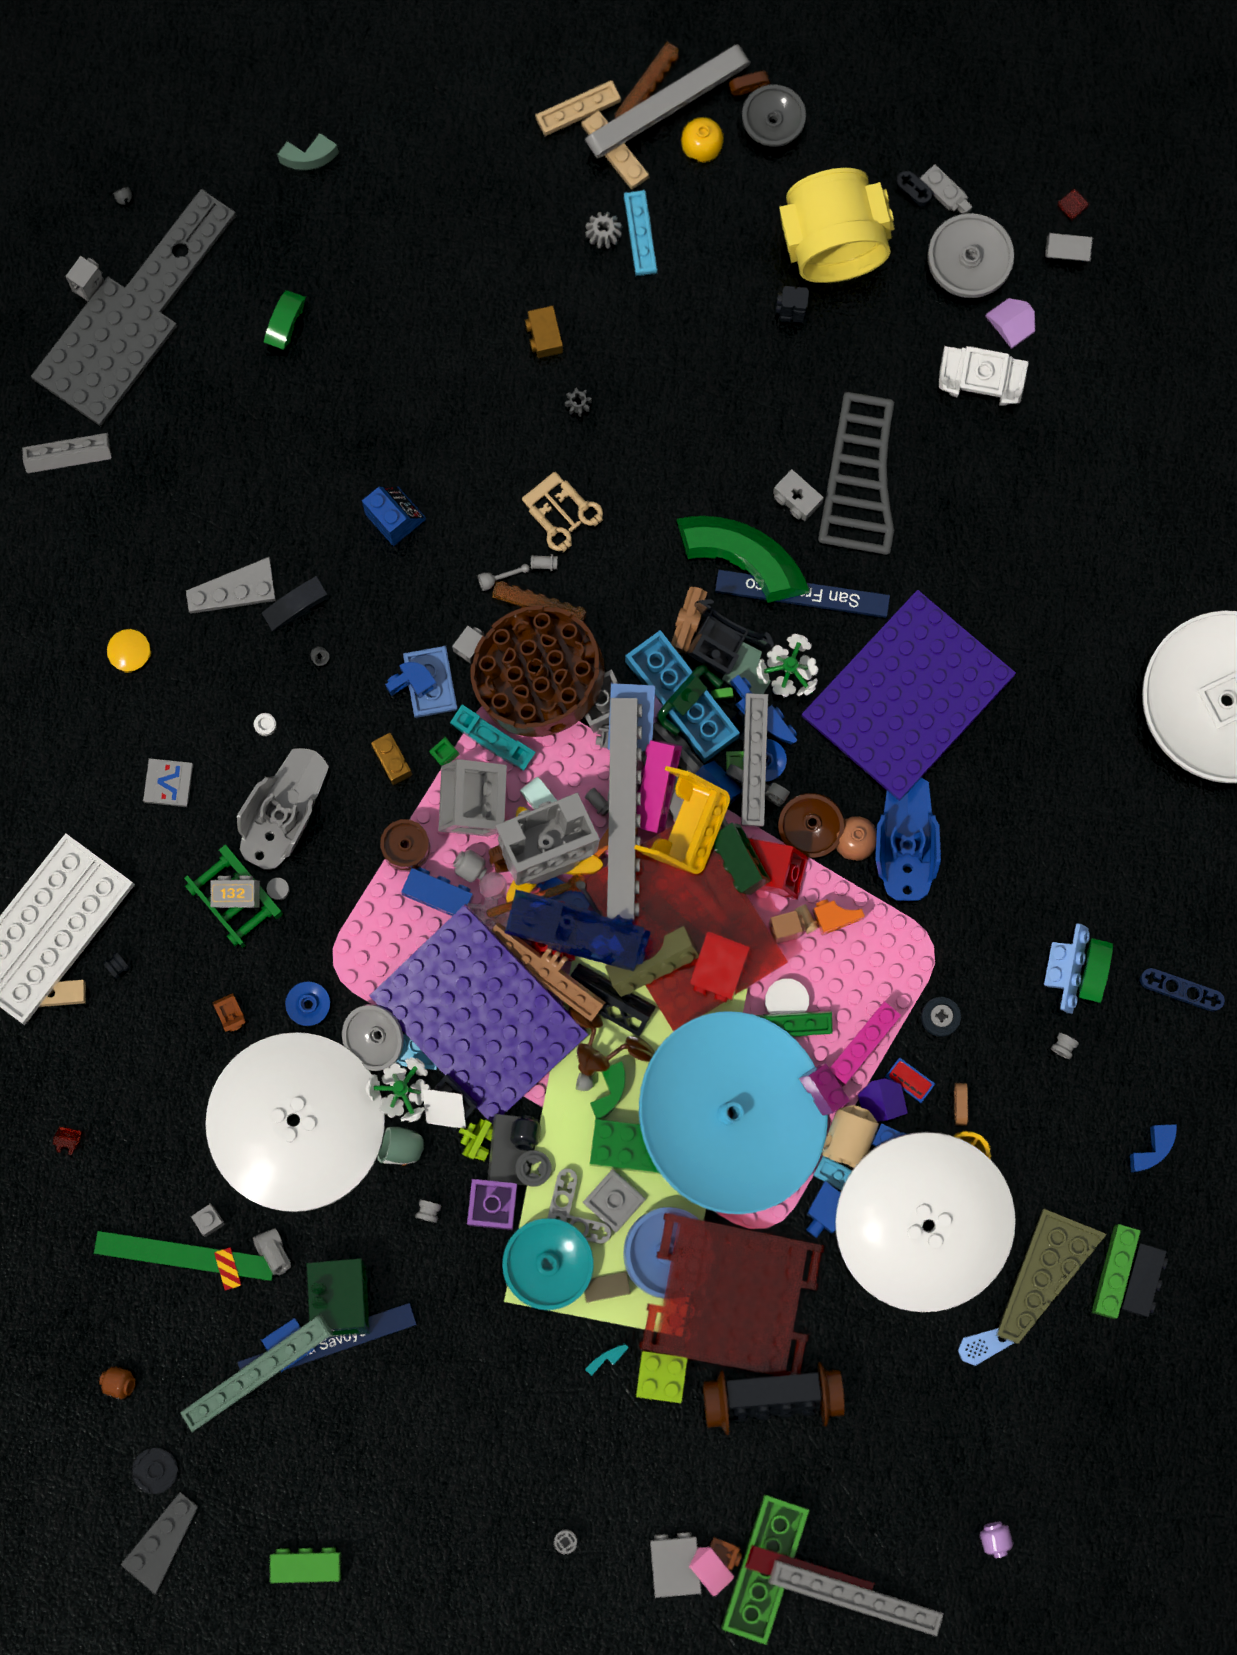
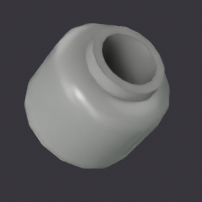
M472 850L461 851L453 863L455 873L470 883L474 882L477 878L481 880L487 871V868L484 867L485 859Z

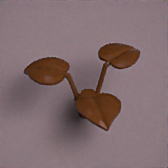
M569 1006V1013L575 1022L584 1028H590L592 1031L589 1043H581L577 1047L578 1069L583 1074L593 1076L596 1071H607L610 1067L608 1060L623 1049H628L629 1054L638 1060L650 1062L655 1051L645 1040L636 1036H628L625 1044L605 1057L592 1047L597 1031L596 1028L603 1026L601 1017L597 1014L591 1022Z

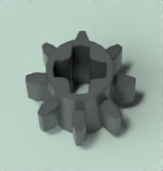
M575 388L574 393H567V398L570 401L565 402V407H571L570 414L575 412L581 416L584 410L590 411V407L586 404H590L592 399L590 397L586 398V390L580 392ZM579 399L581 405H577L575 400Z

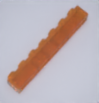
M668 42L665 44L617 110L615 119L648 99V94L655 90L656 83L663 79V74L670 69L672 61H676L678 58V48Z
M500 581V583L496 582L492 593L493 598L521 607L538 605L549 608L558 607L572 613L573 616L583 622L587 613L582 607H572L570 603L564 602L563 604L555 598L548 599L543 594H533L530 590L523 591L520 590V587L515 585L513 587L508 586L503 581Z

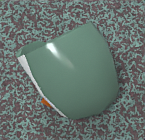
M399 1126L388 1127L385 1131L377 1159L380 1163L401 1164L402 1166L414 1163L419 1160L424 1150V1140L421 1135L409 1128Z

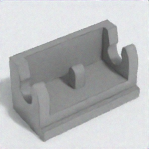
M1050 233L1047 236L1046 257L1089 262L1092 237Z

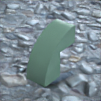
M319 133L305 153L287 141L277 155L279 162L287 167L309 170L330 162L338 154V148L335 143Z

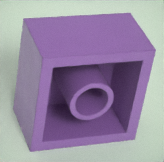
M472 1179L467 1225L513 1230L517 1183Z

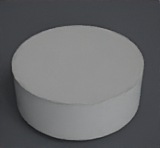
M274 878L267 884V893L273 900H283L289 894V885L282 878Z

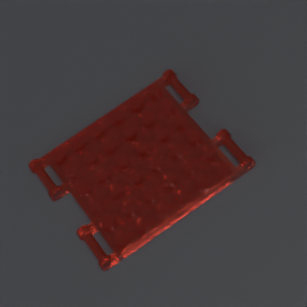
M664 1213V1229L660 1250L657 1251L656 1258L671 1261L663 1306L647 1303V1321L643 1342H640L639 1349L776 1376L802 1374L800 1371L803 1354L809 1335L793 1332L800 1288L817 1291L818 1269L821 1253H824L825 1246ZM675 1222L678 1223L673 1254H670L668 1252ZM807 1250H811L812 1257L806 1282L802 1281ZM658 1312L662 1314L656 1345L652 1344V1338ZM791 1339H794L797 1342L792 1370L787 1371Z

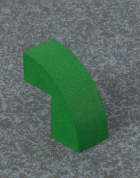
M287 290L283 293L270 319L264 343L284 349L290 343L295 320L303 311L306 297Z
M1091 938L1087 951V963L1079 987V998L1101 1003L1110 969L1113 943Z
M622 1061L611 1065L607 1071L601 1072L610 1095L590 1103L596 1119L601 1120L610 1114L622 1097L625 1087V1071Z

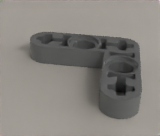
M730 764L725 775L742 785L743 770ZM772 783L770 786L765 784V799L776 806L782 805L790 792L776 783Z

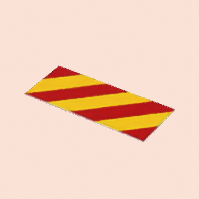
M231 1248L214 1252L224 1289L228 1290L241 1286Z

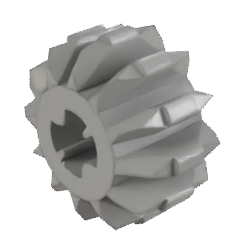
M598 212L597 218L591 216V223L586 224V229L588 230L586 237L591 238L590 243L595 244L598 242L597 247L599 249L602 247V244L609 248L610 242L616 245L617 238L621 237V232L619 231L621 223H616L617 217L613 216L610 218L609 212H606L605 216Z

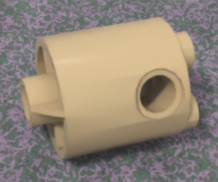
M850 1105L838 1109L835 1112L822 1148V1155L854 1168L869 1153L879 1123L869 1110L859 1106Z

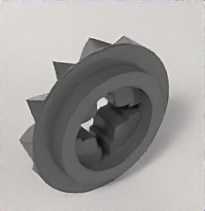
M535 1150L527 1151L516 1162V1175L527 1186H540L551 1175L550 1160L542 1152ZM527 1161L533 1165L541 1162L537 1168L540 1176L535 1173L526 1176L529 1171Z

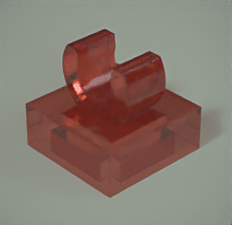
M59 1127L53 1139V1145H57V1152L60 1153L63 1147L69 1148V1155H72L81 1139V1131Z

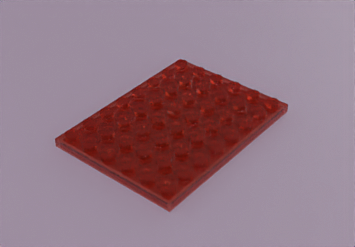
M674 825L640 846L651 849L657 839L668 840ZM713 847L704 870L699 874H693L660 862L636 850V858H640V872H636V881H640V893L635 894V903H639V916H635V922L607 920L608 866L583 880L586 884V890L631 961L643 962L651 959L660 951L665 935L685 926L693 938L699 955L707 932L751 948L749 959L735 995L788 963L747 895L738 892L734 887L732 875L725 870L723 866L724 860L720 853H716ZM698 958L645 985L673 1031L724 1003L714 999L715 994L706 992L703 995L693 991L694 986L690 985V981Z

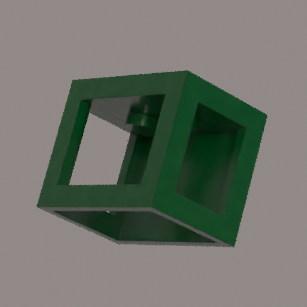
M362 1259L307 1263L309 1322L322 1315L333 1332V1335L330 1337L370 1334L367 1272Z

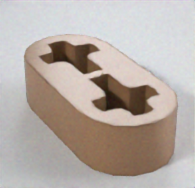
M955 1083L954 1086L955 1125L967 1126V1083Z

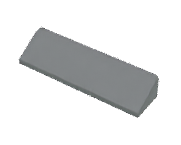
M108 433L22 448L23 463L27 473L111 459Z

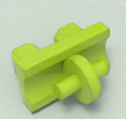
M479 1119L477 1125L470 1123L467 1130L460 1128L459 1133L464 1135L460 1143L466 1146L462 1155L471 1159L476 1158L483 1161L486 1159L489 1150L480 1145L484 1138L489 1141L492 1139L493 1127L491 1122Z

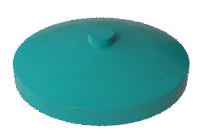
M543 1218L525 1224L511 1237L503 1255V1274L509 1289L521 1302L536 1309L555 1310L573 1303L584 1293L593 1273V1255L588 1241L576 1227L559 1219Z

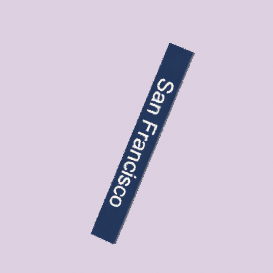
M718 570L716 593L766 600L761 587L752 575ZM807 583L810 593L776 601L887 618L890 595Z

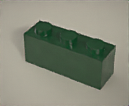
M730 823L718 832L713 848L724 860L723 866L734 879L733 885L738 892L751 895L771 881L741 825Z

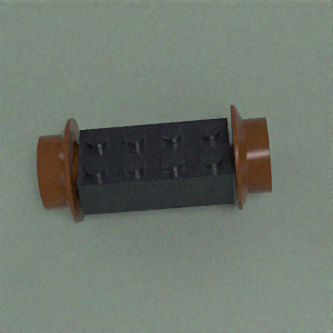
M821 1362L817 1364V1373L727 1381V1387L725 1388L724 1373L720 1371L717 1380L703 1382L707 1428L722 1427L726 1435H729L728 1415L729 1419H734L735 1422H743L752 1417H757L758 1420H766L774 1415H779L780 1418L792 1417L793 1414L802 1413L803 1416H811L819 1412L821 1407L824 1427L827 1426L830 1417L844 1416V1395L840 1370L826 1371Z

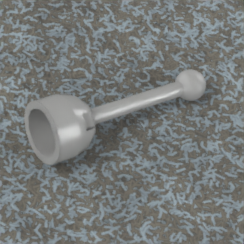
M523 564L521 568L497 576H493L488 572L479 574L478 580L483 591L491 589L495 584V580L520 572L527 573L530 567L527 564Z

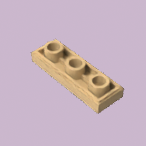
M84 980L58 982L39 1007L86 1003V982Z

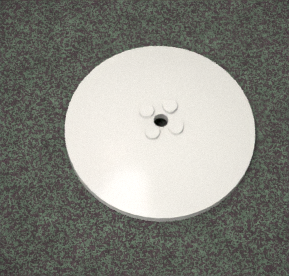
M309 1033L274 1035L250 1045L233 1058L218 1077L212 1089L206 1112L208 1146L217 1168L229 1184L240 1194L261 1206L289 1212L319 1209L340 1200L355 1189L373 1167L382 1145L385 1129V1114L380 1111L382 1097L379 1093V1097L371 1101L366 1093V1084L371 1079L372 1074L369 1070H366L362 1064L363 1062L341 1044ZM292 1114H297L300 1117V1122L295 1127H291L288 1124V1117Z

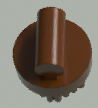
M500 845L490 848L489 861L491 866L495 867L496 873L509 872Z

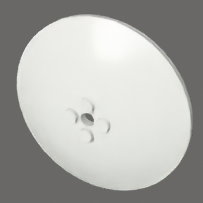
M1218 611L1199 615L1184 622L1163 639L1152 655L1146 669L1142 690L1143 708L1153 737L1165 754L1176 764L1204 779L1222 783H1237V611ZM1224 695L1230 696L1232 705H1223L1221 697Z
M934 1132L911 1133L898 1136L880 1144L864 1156L854 1167L843 1185L838 1199L835 1220L836 1236L846 1266L859 1284L870 1294L891 1306L916 1312L940 1311L969 1301L981 1293L996 1278L1003 1268L1012 1247L1015 1232V1210L1013 1199L1004 1177L995 1164L979 1149L962 1139ZM928 1219L933 1220L934 1228L931 1231H924L922 1228L923 1222Z

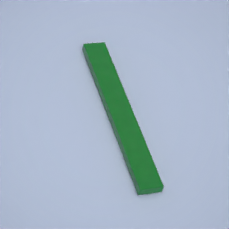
M100 1231L97 1233L94 1254L220 1273L214 1252L220 1251L217 1249ZM232 1252L238 1276L272 1281L273 1273L263 1256Z

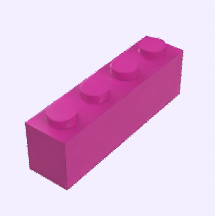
M650 740V744L647 745L645 751L647 759L641 770L642 783L637 791L641 792V806L637 805V814H641V827L639 829L655 833L665 832L676 779L675 775L665 771V767L669 766L678 769L682 746L659 740Z
M885 1001L829 1068L838 1083L843 1087L901 1017V1014Z

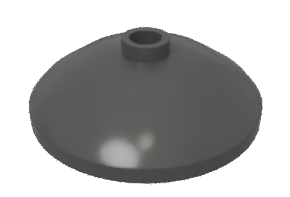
M767 85L758 88L747 98L742 111L743 125L747 133L755 141L767 146H782L793 141L801 133L806 119L805 107L801 98L791 89L781 85ZM775 119L777 122L772 124L770 120Z

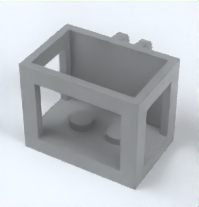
M456 759L441 766L438 832L485 837L498 833L495 825L505 821L507 765Z

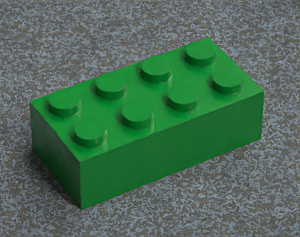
M595 1119L590 1166L661 1175L648 1154L639 1124Z

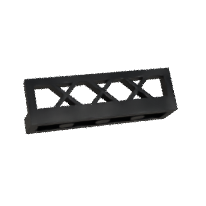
M579 963L570 976L606 1002L598 1014L639 1037L656 1006L633 993L620 997L610 980ZM609 1007H617L621 1015L611 1013ZM634 1017L642 1022L640 1027L632 1025L629 1018Z

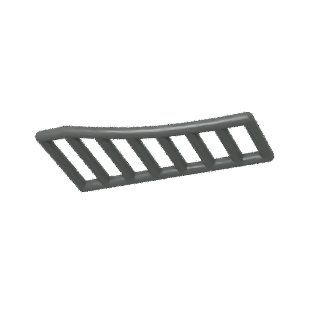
M852 392L844 394L818 537L820 543L880 554H889L891 552L894 526L887 486V456L894 409L893 400ZM851 401L885 407L883 419L849 413ZM854 422L882 427L881 438L876 439L847 434V423ZM844 442L879 448V460L842 454ZM840 462L879 469V481L839 474ZM837 483L880 490L881 502L836 495ZM833 503L882 511L885 524L831 515ZM831 523L885 533L883 545L829 536V525Z

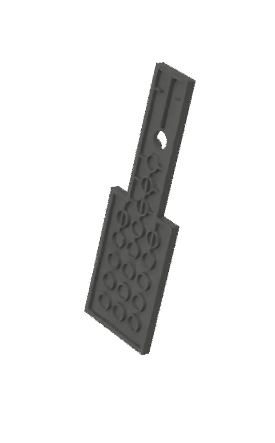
M201 189L125 288L110 277L105 279L31 375V378L90 420L102 426L176 329L177 324L163 315V310L235 218L236 213ZM180 243L187 245L189 252L185 257L177 258L172 254L175 245Z

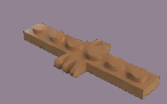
M497 923L491 931L543 986L592 1022L606 1002L561 970L568 958L564 956L560 962L557 961L561 954L558 950L553 957L549 955L554 948L551 945L541 955L503 925Z

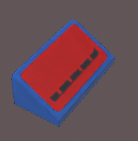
M898 1058L885 1076L891 1081L900 1083L902 1090L920 1103H922L935 1085L934 1082L901 1058Z

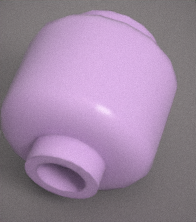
M993 1522L984 1526V1530L980 1534L984 1551L987 1554H994V1558L1006 1556L1008 1554L1007 1551L1013 1546L1008 1526L1002 1525L1001 1522Z

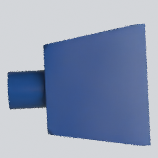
M826 1181L822 1184L807 1212V1215L813 1221L806 1230L815 1238L819 1236L824 1228L830 1233L836 1230V1209L840 1192Z

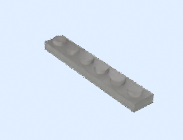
M745 694L741 826H764L768 694Z

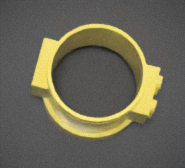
M836 168L821 171L798 181L787 192L786 199L788 205L779 207L791 263H798L800 274L804 279L819 283L848 280L874 270L889 257L890 247L888 239H891V231L894 230L892 210L891 208L889 209L887 190H882L880 182L869 185L868 177L863 171L854 168Z

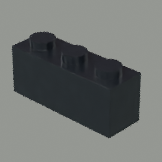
M1141 1243L1137 1244L1120 1310L1142 1317H1149V1313L1153 1314L1156 1306V1301L1153 1300L1155 1291L1159 1292L1162 1284V1279H1159L1161 1270H1165L1168 1262V1257H1165L1166 1251Z

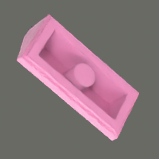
M711 1548L697 1549L689 1567L709 1592L716 1596L733 1580L734 1576Z

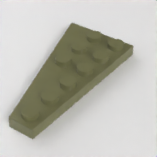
M1043 1209L996 1336L1018 1344L1107 1234Z

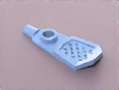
M998 1329L963 1338L958 1352L962 1361L975 1366L1010 1346L1013 1342L1008 1340L1000 1342L998 1336H996Z

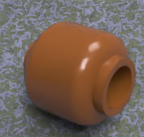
M116 1366L110 1367L106 1372H103L99 1381L104 1394L118 1399L129 1396L135 1387V1379L129 1370Z

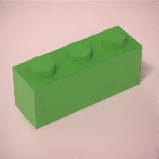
M300 1548L299 1553H290V1549H276V1553L270 1554V1583L330 1582L341 1580V1552H335V1548H322V1552H313V1548Z

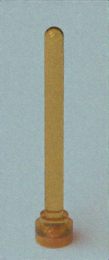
M582 873L573 875L566 883L490 908L486 912L487 916L494 917L570 890L577 893L581 892L582 890L576 887V883L579 880L584 881L586 884L585 889H587L585 877Z

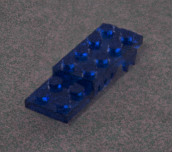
M520 890L515 891L505 929V934L546 944L549 949L634 971L637 964L643 963L646 954L645 948L651 933L648 930L644 932V927L634 925L633 918L625 919L617 915L611 919L603 917L593 910L590 911L583 907L579 908L572 904L568 905L561 901Z

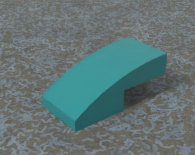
M622 1345L605 1352L585 1370L592 1376L606 1359L614 1365L629 1347Z

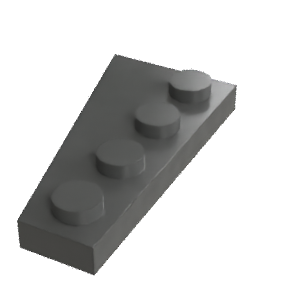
M182 1492L177 1495L121 1564L154 1594H157L162 1580L198 1509V1506Z

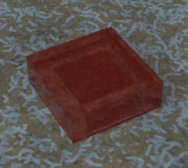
M1075 189L1058 203L1059 207L1071 219H1074L1088 207V203Z

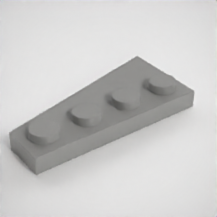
M265 558L186 590L189 613L276 601L270 558Z

